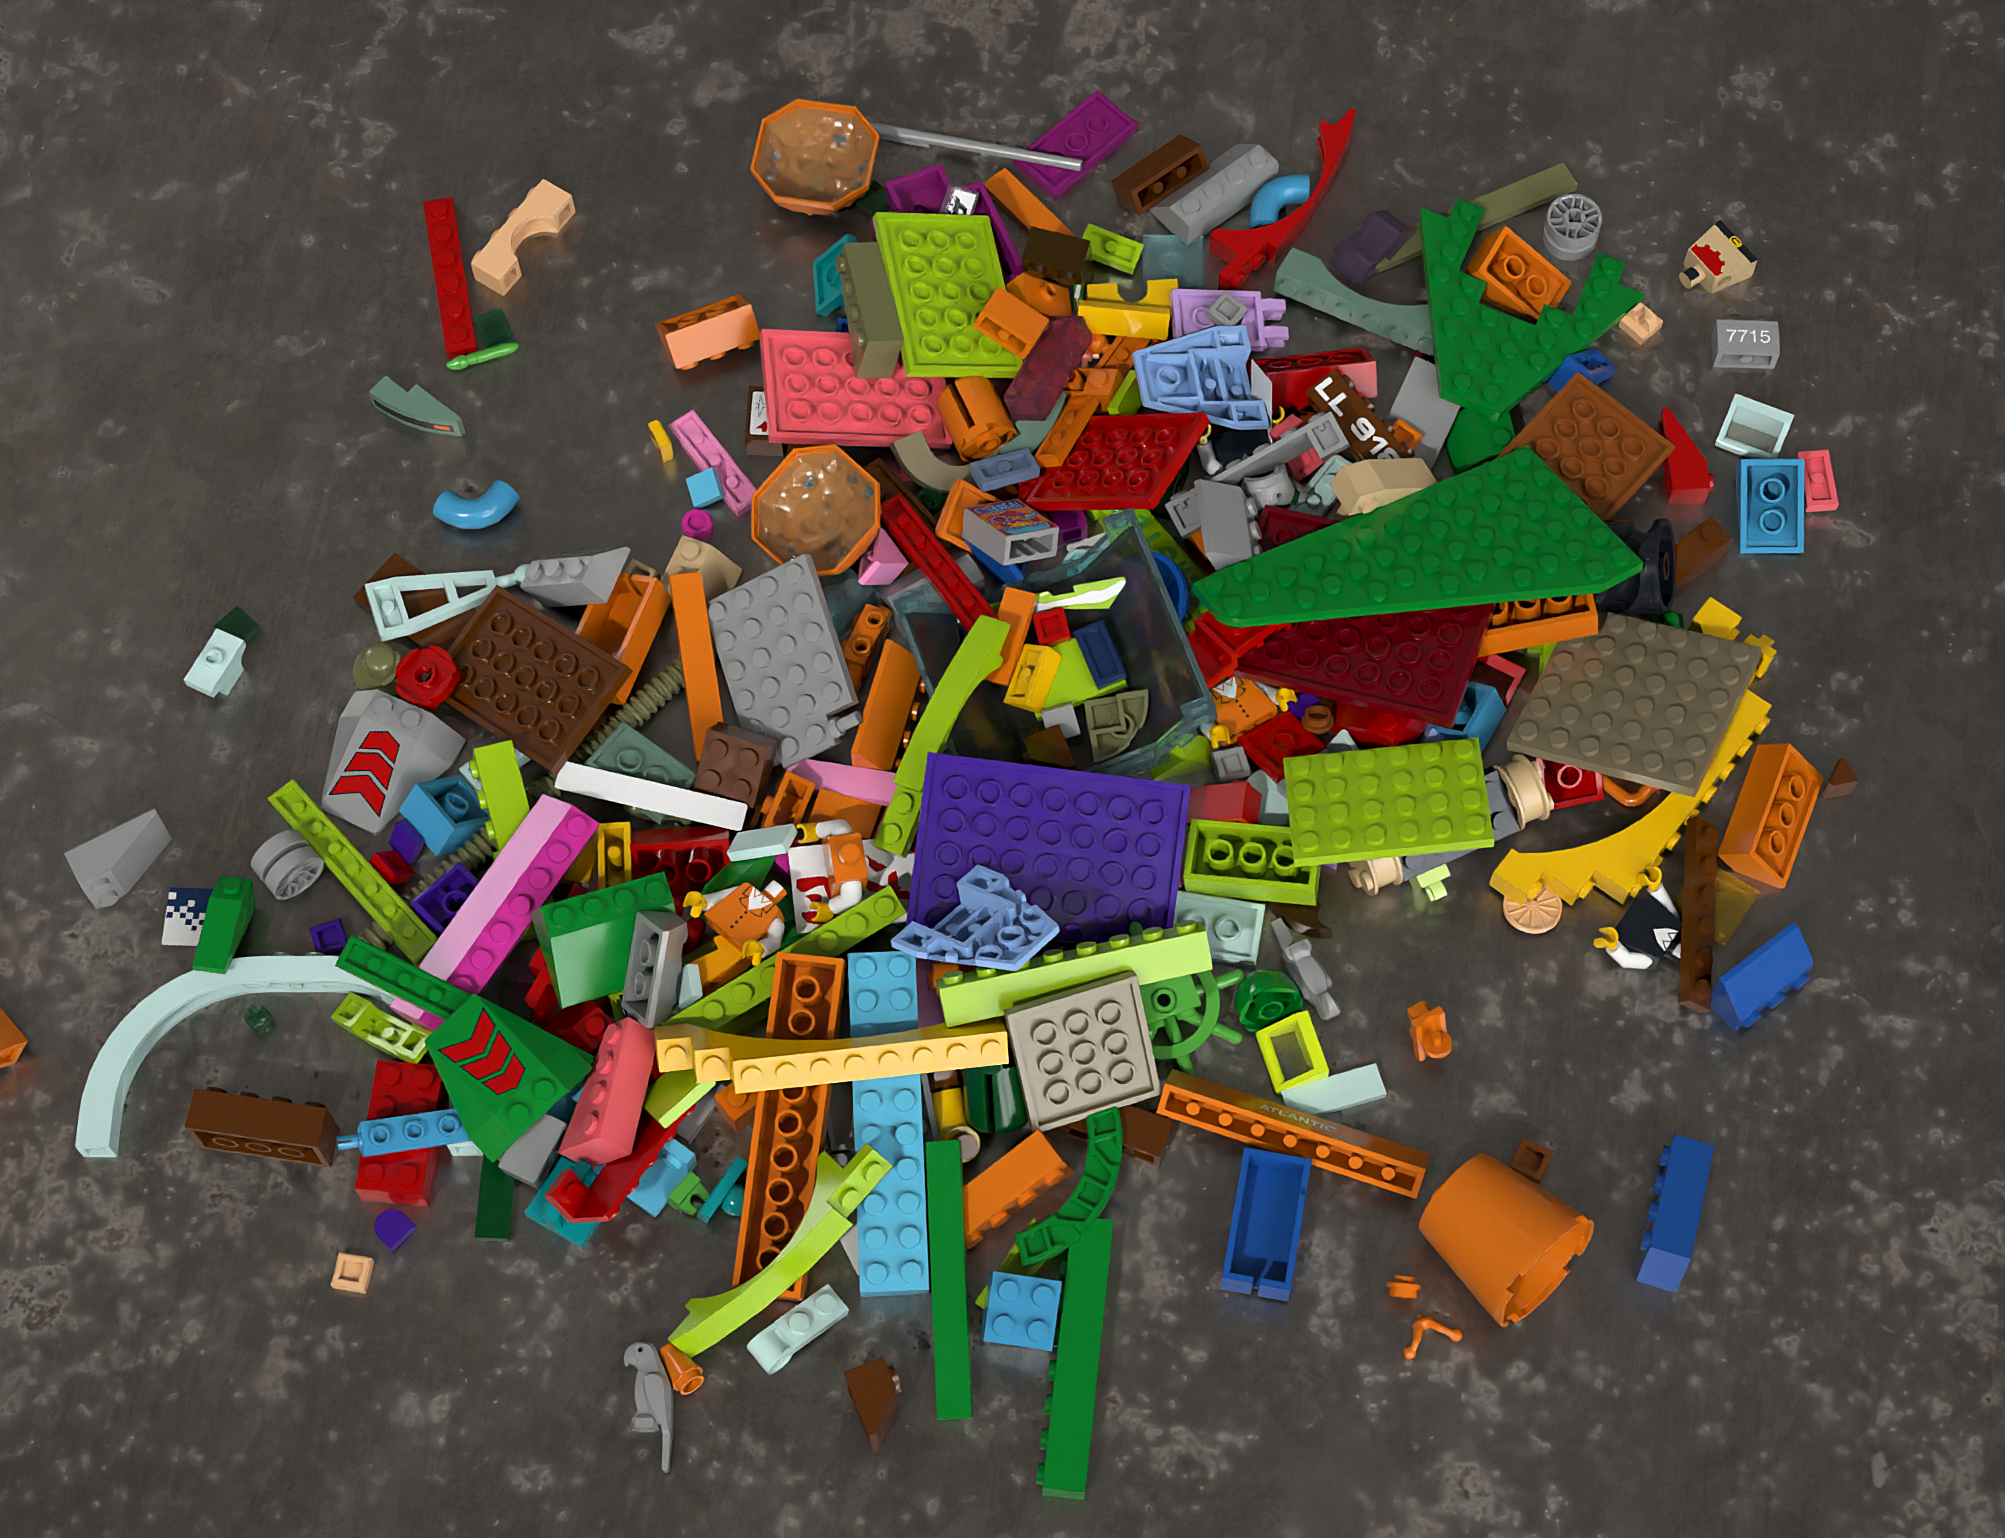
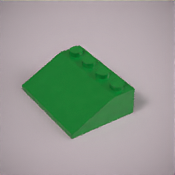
M664 871L540 906L530 914L560 1009L624 990L637 911L674 912L676 914L674 900ZM681 953L682 968H683V967H684V961H683V954Z

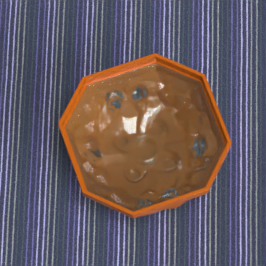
M796 99L762 119L750 170L777 205L793 212H804L809 216L813 214L829 215L838 212L843 207H850L857 199L864 197L869 189L880 136L855 106Z
M836 444L793 449L752 495L751 538L780 565L803 554H809L812 556L818 576L841 574L851 565L855 564L863 553L867 552L868 547L877 536V532L880 529V515L882 513L880 483Z

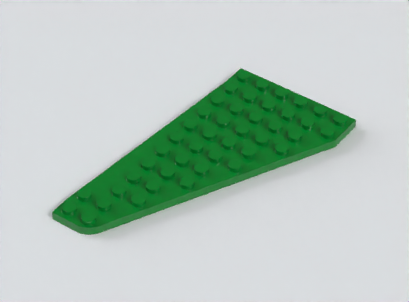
M1526 444L1498 459L1428 486L1387 505L1375 508L1369 513L1358 514L1221 569L1193 583L1192 592L1220 623L1231 627H1252L1601 593L1643 571L1644 562Z

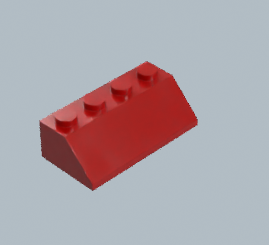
M1365 347L1253 360L1272 382V414L1279 412V406L1282 408L1291 407V410L1296 411L1308 409L1310 404L1307 401L1305 392L1334 369L1341 377L1346 374L1352 380L1356 387L1354 391L1360 398L1365 396L1370 401V398L1378 397L1376 361ZM1247 360V362H1246V370H1247V374H1248V378H1249V382H1250V386H1251V361H1252V360Z

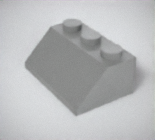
M1202 479L1194 481L1204 550L1215 570L1219 571L1263 553L1262 547L1258 544V540L1262 539L1258 523L1254 520V516L1258 515V511L1253 498H1247L1242 488L1238 486Z
M954 545L947 548L946 551L980 594L984 596L985 577L970 555ZM918 568L905 577L900 573L891 585H878L872 588L882 606L892 611L891 619L904 639L952 613Z
M625 546L570 551L534 560L527 567L525 578L520 588L545 608L607 603L631 549Z
M637 911L621 1007L646 1028H654L671 1017L672 1007L675 1006L677 1001L675 988L677 977L682 971L681 953L683 943L686 942L688 937L687 922L674 912Z

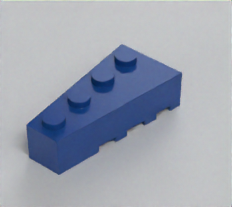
M1674 1134L1670 1146L1663 1145L1658 1165L1664 1167L1662 1174L1657 1173L1652 1193H1656L1657 1196L1655 1202L1651 1201L1646 1221H1649L1650 1224L1648 1230L1645 1229L1640 1244V1249L1643 1250L1636 1277L1637 1282L1674 1293L1677 1292L1691 1260L1714 1145Z

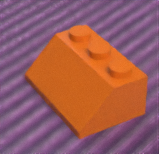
M739 293L654 323L670 362L676 369L681 368V370L696 367L699 364L698 361L708 357L710 360L721 358L727 354V350L736 347L738 349L749 348L755 344V340L760 339V331L751 304Z

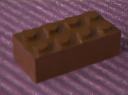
M218 1087L194 1090L185 1123L188 1133L197 1145L203 1149L330 1168L337 1144L336 1136H339L340 1132L330 1112L321 1103L307 1101L305 1105L292 1103V1100L279 1096L272 1097V1100L261 1099L257 1094L245 1091L240 1092L239 1095L228 1094L224 1089Z

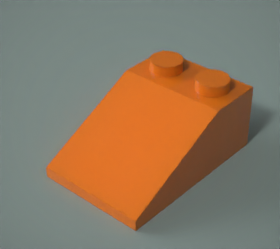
M1506 225L1486 236L1464 272L1487 282L1481 296L1482 300L1533 325H1536L1544 304L1557 308L1572 283L1571 280Z

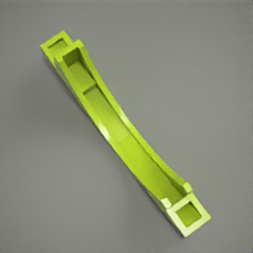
M980 615L942 676L913 733L892 781L897 787L873 844L877 849L906 859L918 831L927 752L943 754L951 729L966 700L986 676L1001 667L1004 658L999 654L1011 627L1009 623Z
M867 1143L845 1167L839 1164L827 1152L823 1151L817 1157L816 1184L809 1208L799 1228L786 1247L759 1274L739 1287L712 1297L691 1298L685 1305L690 1314L667 1338L669 1342L692 1358L762 1311L804 1275L853 1225L847 1217L893 1166Z

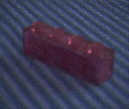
M1051 316L1048 324L1003 396L1013 420L1046 421L1072 374L1079 366L1086 350L1091 345L1092 334L1083 316Z

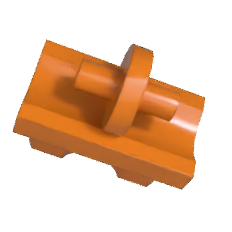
M1420 1001L1407 1009L1408 1017L1411 1020L1409 1031L1413 1039L1414 1055L1418 1061L1425 1060L1427 1055L1432 1058L1447 1056L1452 1050V1039L1447 1034L1445 1012L1442 1008L1437 1006L1431 1010L1425 1001Z

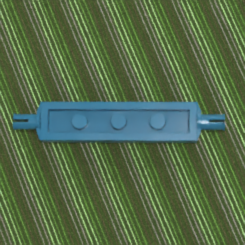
M455 1108L359 1122L356 1134L336 1136V1143L347 1142L337 1144L338 1151L358 1147L363 1157L471 1142Z

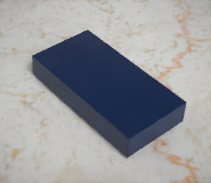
M1103 619L1073 631L1098 691L1128 679Z

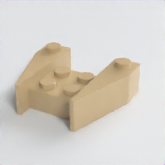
M1422 458L1368 459L1342 466L1330 485L1341 505L1334 517L1328 519L1343 521L1361 513H1369L1375 508L1387 505L1438 482Z

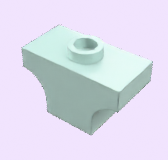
M216 628L184 678L185 684L213 698L218 692L228 696L244 671L241 665L242 655L246 648L244 640Z

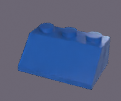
M1791 923L1717 981L1710 997V1006L1733 1032L1742 1025L1745 1028H1749L1761 1017L1760 1011L1767 1006L1770 1009L1775 1008L1786 998L1784 994L1792 987L1798 990L1810 980L1811 977L1808 974L1814 965V961L1796 923Z

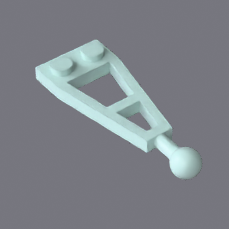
M522 564L516 568L514 573L498 577L494 576L493 570L401 576L364 584L380 640L386 641L414 634L482 605L496 585L502 588L515 585L520 587L525 578V571L530 564ZM486 585V588L462 598H458L455 588ZM444 588L449 603L414 618H408L400 591Z

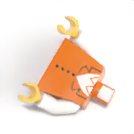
M1236 676L1229 680L1224 677L1205 694L1204 705L1200 709V729L1211 740L1213 749L1218 748L1217 742L1220 741L1222 747L1226 750L1237 743L1238 737L1276 716V705H1279L1280 709L1285 712L1288 710L1287 702L1294 701L1296 703L1298 699L1294 690L1282 687L1278 689L1265 683Z
M843 819L825 821L818 824L815 822L803 823L796 826V829L802 828L804 830V838L798 840L799 843L816 842L820 838L822 839L831 894L829 902H812L809 905V909L817 910L816 917L812 918L811 921L829 922L834 914L857 905L861 901L862 896L865 895L868 872L861 833H853L850 824Z
M772 880L761 892L746 882L740 886L705 895L696 891L687 893L683 907L692 906L690 915L693 918L699 917L701 912L705 911L704 915L710 927L742 953V959L747 957L752 961L753 965L758 966L762 958L781 947L785 919L781 910L776 905L787 892L776 881Z

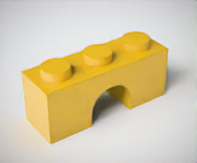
M1177 279L1147 280L1146 296L1138 302H1128L1122 299L1118 294L1117 283L1088 284L1086 301L1169 308L1170 328L1172 327L1169 294L1172 289H1178Z

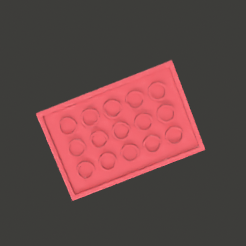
M778 329L761 330L759 336L769 443L890 447L891 443L922 430L930 449H950L952 438L937 410V399L940 392L946 387L945 377H906L900 350L891 378L856 379L849 333Z

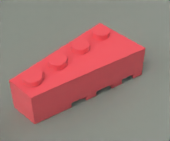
M630 1017L608 1025L592 1065L593 1069L588 1075L558 1153L577 1163L581 1159L590 1164L592 1168L631 1154L656 1052L653 1030L646 1028Z

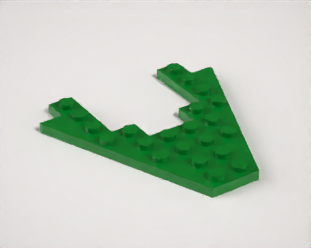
M1457 198L1449 218L1423 208L1418 218L1438 393L1441 399L1498 420L1553 376L1568 355L1584 351L1615 326L1631 309L1642 302L1644 294L1618 284L1626 265L1625 262L1598 252L1573 315L1544 304L1536 325L1479 304L1487 282L1459 270L1483 217L1485 208Z

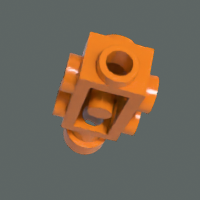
M866 603L862 613L858 612L853 619L851 630L853 631L849 639L845 638L840 645L856 695L862 685L861 678H866L868 672L872 669L873 662L880 647L885 643L886 635L891 627L890 619L893 613L881 605L875 607Z

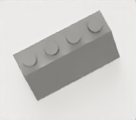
M1237 144L1209 163L1207 171L1150 208L1149 211L1183 244L1189 247L1250 204L1262 185L1278 176L1279 162L1259 144Z

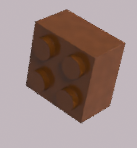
M717 722L707 729L693 790L745 803L748 807L755 808L766 798L779 739L723 722Z

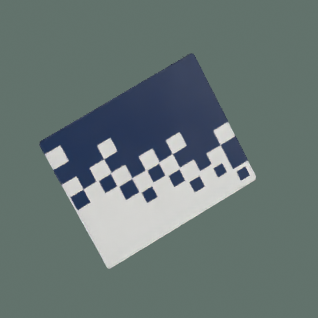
M170 888L162 945H198L209 898L213 889Z

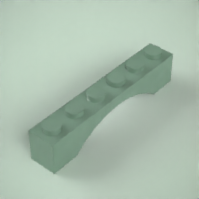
M1291 248L1277 270L1274 286L1275 292L1388 338L1396 343L1414 350L1418 349L1422 354L1434 358L1428 304L1418 306L1394 305L1364 297L1339 282L1326 269L1320 258L1296 248Z

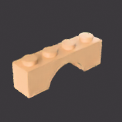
M542 179L536 187L531 188L524 202L518 208L512 210L506 223L500 229L495 230L488 244L474 255L471 267L475 280L505 296L522 276L518 259L515 256L518 246L525 238L538 232L558 233L575 213L572 195L545 179Z

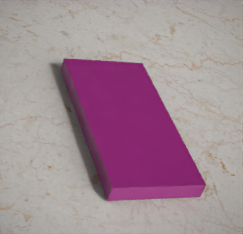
M1097 90L1025 149L1083 160L1081 171L1014 159L1013 165L1051 198L1056 200L1139 131V125Z

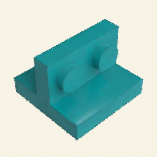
M846 234L813 261L816 314L826 317L839 306L845 307L842 296L841 277L836 271V257L841 254L844 243L857 242V237Z
M561 1156L524 1213L526 1217L583 1249L600 1222L569 1223L544 1197V1194L562 1170L571 1169L588 1188L597 1176L592 1166L580 1159L575 1164Z

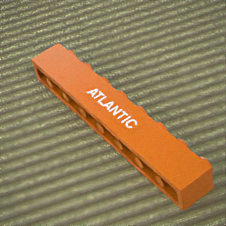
M1175 1069L1171 1070L1165 1082L1156 1112L1275 1153L1312 1159L1311 1165L1417 1199L1430 1157V1153Z

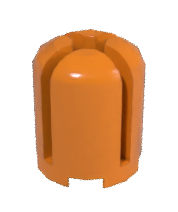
M964 376L955 379V385L959 393L956 392L954 386L948 384L940 392L937 399V410L963 462L968 464L972 463L970 459H980L996 453L997 450L1010 442L1014 433L1017 435L992 382L982 376Z

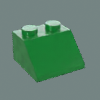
M1467 408L1458 412L1445 440L1454 476L1483 465L1486 461H1493L1516 437L1509 411L1498 420Z

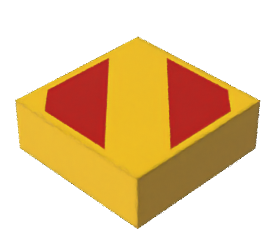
M657 419L648 423L651 440L663 463L673 459L672 444L661 422Z

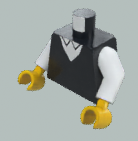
M1279 406V418L1276 420L1272 419V429L1284 418L1285 412L1281 406ZM1208 424L1198 440L1199 443L1196 445L1203 469L1210 475L1214 474L1216 476L1225 471V467L1232 461L1242 459L1243 461L1252 456V452L1257 447L1266 443L1273 444L1268 434L1269 429H1235L1210 435L1211 426ZM1270 472L1260 478L1270 475Z
M1646 866V870L1650 875L1649 879L1645 874H1638L1636 880L1640 885L1648 886L1647 891L1642 889L1615 929L1613 927L1599 928V932L1604 935L1605 939L1595 938L1594 945L1597 948H1606V952L1623 968L1655 969L1664 956L1680 966L1681 943L1676 940L1682 929L1680 916L1663 884L1660 882L1662 878L1660 869L1656 866Z

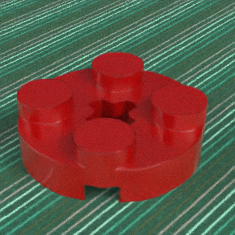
M433 645L428 646L430 649L420 651L417 648L407 653L399 662L395 671V677L397 678V686L395 685L398 694L407 703L427 710L436 709L441 702L448 698L461 678L455 660L443 648ZM433 671L431 678L423 682L421 676L424 673L430 674Z

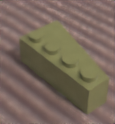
M844 243L841 254L836 257V271L841 277L842 296L846 310L856 379L891 378L904 338L879 243Z

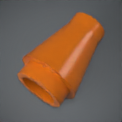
M668 1343L660 1349L659 1355L675 1391H679L682 1395H687L702 1385L704 1382L703 1369L688 1355L672 1343Z

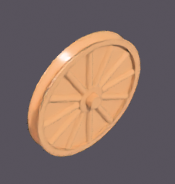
M1543 886L1533 901L1528 898L1522 906L1504 896L1503 913L1508 922L1518 930L1533 934L1543 933L1552 929L1559 922L1562 914V901L1559 896Z

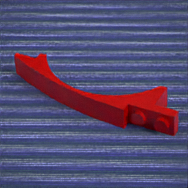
M1351 108L1334 126L1325 120L1318 125L1320 136L1317 138L1316 143L1322 158L1323 173L1316 189L1301 207L1287 217L1266 226L1245 230L1216 228L1210 234L1209 251L1228 263L1219 273L1218 290L1240 289L1246 282L1248 275L1254 269H1260L1266 259L1275 264L1306 228L1330 190L1348 149L1355 124V109Z

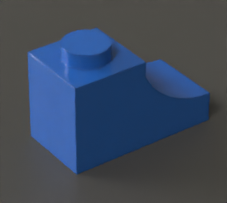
M1595 348L1568 355L1548 384L1555 389V394H1557L1579 372L1597 386L1604 380L1612 377L1617 367Z

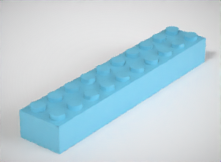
M903 951L848 953L851 1038L870 1037L918 1029L915 957ZM920 1074L852 1081L855 1155L867 1143L893 1166L857 1206L860 1296L929 1294Z

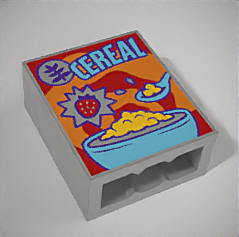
M1012 499L966 507L964 509L962 537L1003 566L1056 556L1059 526L1020 500Z

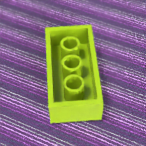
M1191 819L1183 875L1185 891L1217 897L1316 906L1321 865L1294 867L1290 827Z

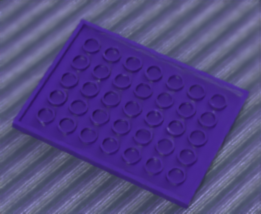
M927 752L906 926L914 921L933 929L961 904L957 882L979 864L1003 874L1009 879L1010 887L1014 891L1020 889L1025 894L1026 902L1029 905H1037L1059 925L1060 932L1052 938L1054 940L1096 942V944L1109 942V939L1116 935L1127 934L1131 937L1129 925L1135 921L1141 924L1143 931L1152 927H1161L1163 930L1173 928L1191 785Z

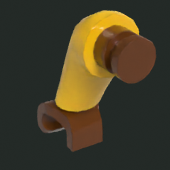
M960 1069L929 1072L927 1077L930 1091L938 1090V1092L931 1094L939 1139L940 1141L961 1140L962 1163L971 1161L979 1152L980 1139L965 1118L963 1089L954 1088V1086L963 1085Z

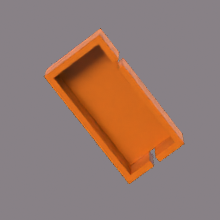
M621 572L607 603L588 604L575 633L624 663L633 671L610 703L625 704L672 600L670 594L658 578L633 574L631 578L628 573Z

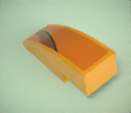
M721 935L713 938L718 947L717 950L688 963L698 964L704 997L732 981L752 964V961L747 957L742 959V953Z

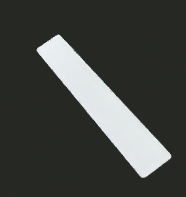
M571 762L565 763L559 771L555 783L557 789L735 831L742 830L748 807L745 803Z

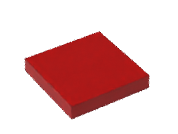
M1289 710L1281 712L1237 738V746H1243L1245 754L1276 784L1285 778L1283 758L1315 755L1324 749L1328 750L1313 733L1303 728L1302 722Z

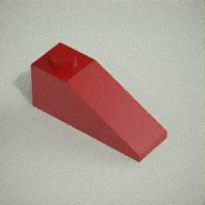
M1662 408L1658 421L1659 434L1676 446L1663 463L1667 505L1703 504L1708 493L1713 491L1714 488L1713 473H1708L1706 459L1669 408Z

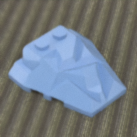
M978 864L957 882L961 901L958 907L933 929L912 921L891 940L892 947L917 958L1017 971L1055 937L1060 930L1059 925L1037 905L1031 906L1026 902L1025 894L1020 889L1014 891L1010 887L1008 878L1001 873Z

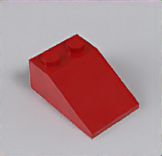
M1336 701L1330 709L1334 717V725L1329 731L1338 734L1341 730L1345 729L1355 743L1367 749L1414 744L1429 725L1428 722Z

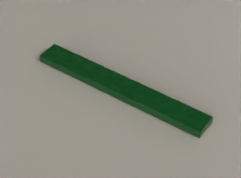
M501 982L499 1007L532 1024L533 1016L524 999L533 983ZM484 1154L474 1238L476 1241L510 1242L516 1178L505 1174L498 1167L500 1163L498 1159L492 1163Z

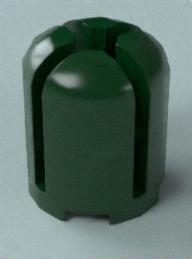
M1012 1048L1008 1049L1009 1064L962 1069L965 1118L972 1128L980 1132L991 1134L995 1124L997 1134L1012 1133L1028 1123Z

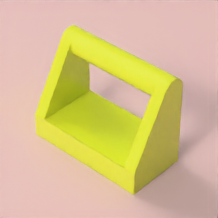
M1308 1010L1293 1014L1255 1033L1276 1095H1280L1281 1091L1328 1078L1329 1069ZM1295 1031L1308 1072L1285 1081L1271 1038Z

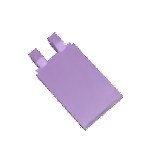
M1172 289L1169 297L1173 339L1218 326L1206 317L1205 313L1224 290ZM1225 290L1249 308L1236 326L1246 325L1251 351L1263 352L1264 349L1270 347H1284L1285 340L1289 339L1288 327L1266 326L1265 320H1281L1282 313L1286 311L1285 299L1261 298L1260 291Z

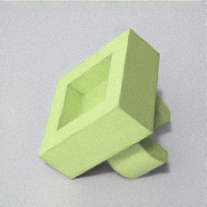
M1445 863L1409 879L1413 890L1425 887V892L1429 900L1432 901L1447 895L1445 887L1440 880L1451 875Z

